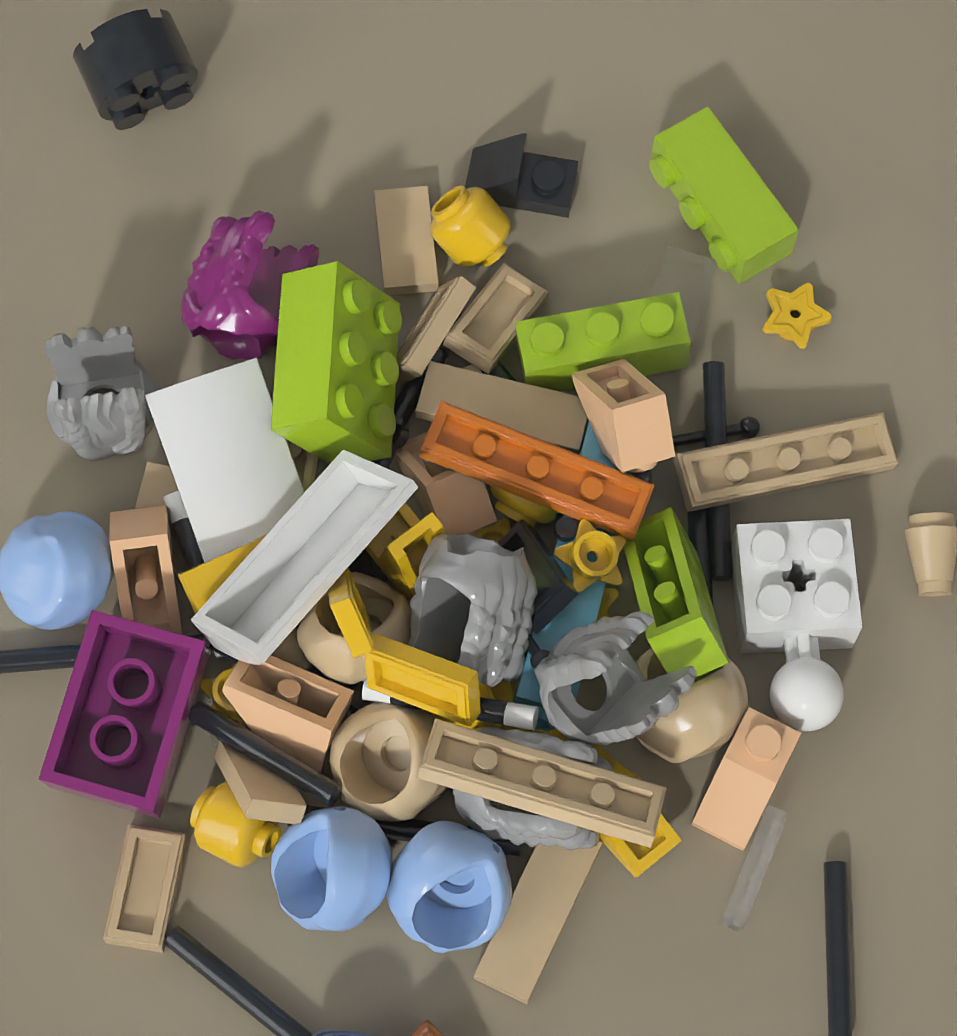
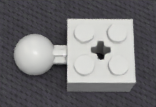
M833 519L737 524L731 540V557L739 653L785 652L786 664L777 671L770 686V702L775 714L784 724L799 731H815L824 728L839 714L844 701V689L838 673L829 664L820 660L819 650L852 648L862 629L851 520ZM792 582L800 584L804 590L802 592L795 591Z

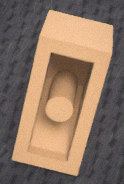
M623 358L572 373L575 389L601 452L621 472H644L654 468L658 461L675 457L666 395Z
M428 431L408 440L403 447L397 449L394 457L403 475L412 479L418 486L413 494L425 517L433 512L443 525L445 532L453 536L463 533L475 536L482 527L497 521L484 482L419 457Z
M167 506L110 512L109 542L122 618L183 635Z
M272 655L260 665L238 660L224 683L222 690L252 732L320 773L330 758L334 734L347 719L354 691Z
M748 707L691 825L744 851L799 740L801 732Z

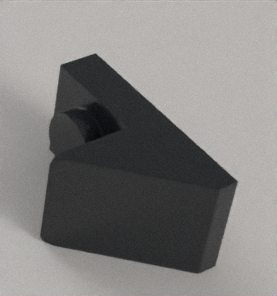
M526 133L473 148L465 184L466 189L471 187L482 188L502 207L569 218L578 161L526 152Z

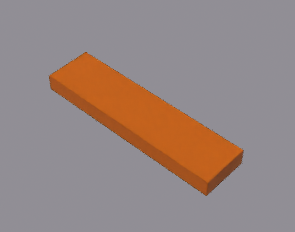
M442 400L419 453L420 458L577 520L586 519L593 526L615 535L623 536L630 541H633L654 488L652 483Z

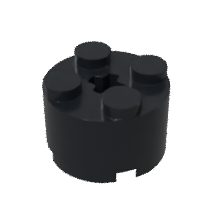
M147 9L135 10L117 16L90 32L94 42L85 50H83L81 43L74 49L73 59L99 115L105 120L113 121L117 130H125L138 125L144 120V112L161 105H164L167 110L177 109L190 102L194 97L190 87L196 81L198 71L171 14L167 10L160 9L161 17L151 18Z

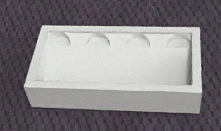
M257 358L145 395L204 562L268 534L305 493L287 440L271 431L273 401Z
M342 450L193 616L191 621L219 651L246 663L254 665L263 664L417 490L418 486L408 477Z

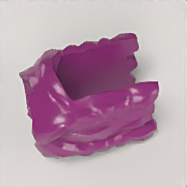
M260 210L254 212L251 217H241L238 221L230 216H222L214 221L210 238L202 247L200 256L192 262L193 272L187 280V288L182 298L181 320L190 330L192 337L200 335L209 341L220 355L232 360L260 359L277 346L282 274L314 267L318 264L319 248L314 244L304 245L299 251L292 245L282 247L281 250L275 246L263 249L273 230L275 219L271 213Z

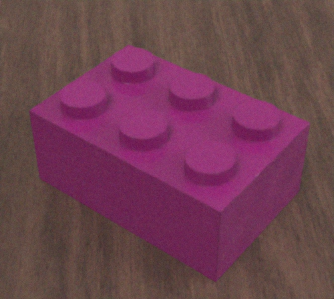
M92 610L38 780L53 789L160 819L189 726L188 716L196 703L211 654L206 642Z

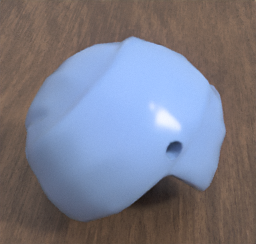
M62 511L45 516H33L16 526L0 549V592L8 608L18 619L40 629H61L83 622L90 616L92 610H96L101 605L113 578L114 567L109 538L100 525L84 514Z
M326 807L311 811L303 816L300 824H292L286 829L278 840L272 854L271 875L281 908L300 926L308 930L346 931L360 925L369 914L376 910L386 895L392 870V849L379 824L373 818L356 809Z
M444 820L425 826L403 847L392 863L386 898L398 925L409 938L424 943L433 952L437 953L474 948L489 941L501 928L512 900L511 878L502 848L484 833L456 822Z

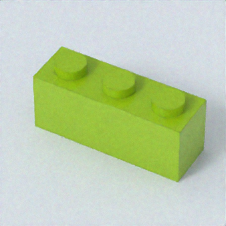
M708 106L654 136L649 161L650 171L654 179L662 188H670L679 201V210L683 219L691 229H699L709 242V251L714 262L722 271L726 272L729 270L738 284H741L793 253L799 229Z
M680 292L515 322L517 349L525 384L559 392L575 389L572 373L623 358L644 376L689 368L691 342Z
M670 507L641 520L633 541L625 539L624 550L640 612L649 613L655 619L645 630L647 640L667 674L684 667L693 666L697 672L696 677H699L729 664L698 553L674 510Z

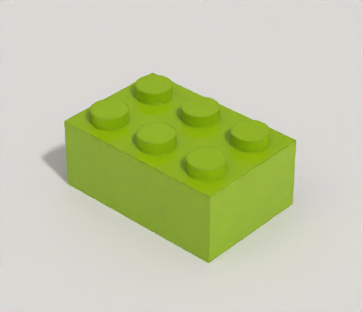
M338 261L282 274L271 431L329 464L342 450L368 461L389 458L392 454V437L396 429L394 403L395 386L399 377L397 351L398 334L402 326L400 303Z

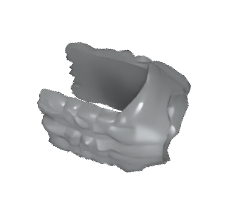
M81 327L78 328L77 337L74 339H70L64 333H58L52 338L45 340V356L49 358V363L56 373L51 382L47 398V418L53 432L63 443L71 445L78 456L90 461L104 460L113 455L137 452L143 447L145 436L152 430L154 424L145 395L155 392L157 389L145 368L135 358V348L130 327H110L106 334H101L94 327L88 329ZM99 388H113L119 392L117 395L112 391L106 394L96 393L91 396L89 395L90 392Z
M448 533L439 534L432 539L425 551L419 566V576L414 583L416 594L409 601L412 614L410 616L411 638L408 645L478 671L479 684L482 683L493 687L501 681L517 682L525 665L524 653L529 646L528 635L532 629L533 603L538 593L535 576L530 565L527 563L524 548L513 552L504 549L494 540L482 539L466 533L454 536Z
M638 611L626 617L615 616L609 618L603 616L598 622L594 621L588 626L573 628L562 636L554 645L548 657L542 659L534 669L540 685L541 703L549 723L567 739L584 742L588 745L598 744L602 746H607L613 742L625 741L626 739H634L636 735L644 734L653 728L660 717H667L670 713L676 711L679 706L678 695L688 692L693 687L694 678L697 674L693 666L684 667L675 672L646 680L637 663L626 648L631 645L637 635L645 631L655 620L649 613ZM602 674L605 680V702L596 711L586 710L576 702L571 691V684L582 679H593Z
M497 726L475 729L613 771L611 763L597 755V750L584 742L564 741L550 734H539L533 730L523 732L518 729L505 730ZM454 789L452 792L455 796V806L459 815L473 830L484 833L493 840H511L515 845L526 843L531 847L538 844L550 847L557 845L569 851L591 849L599 843L600 835L591 832L589 829L549 817L517 812L515 807Z

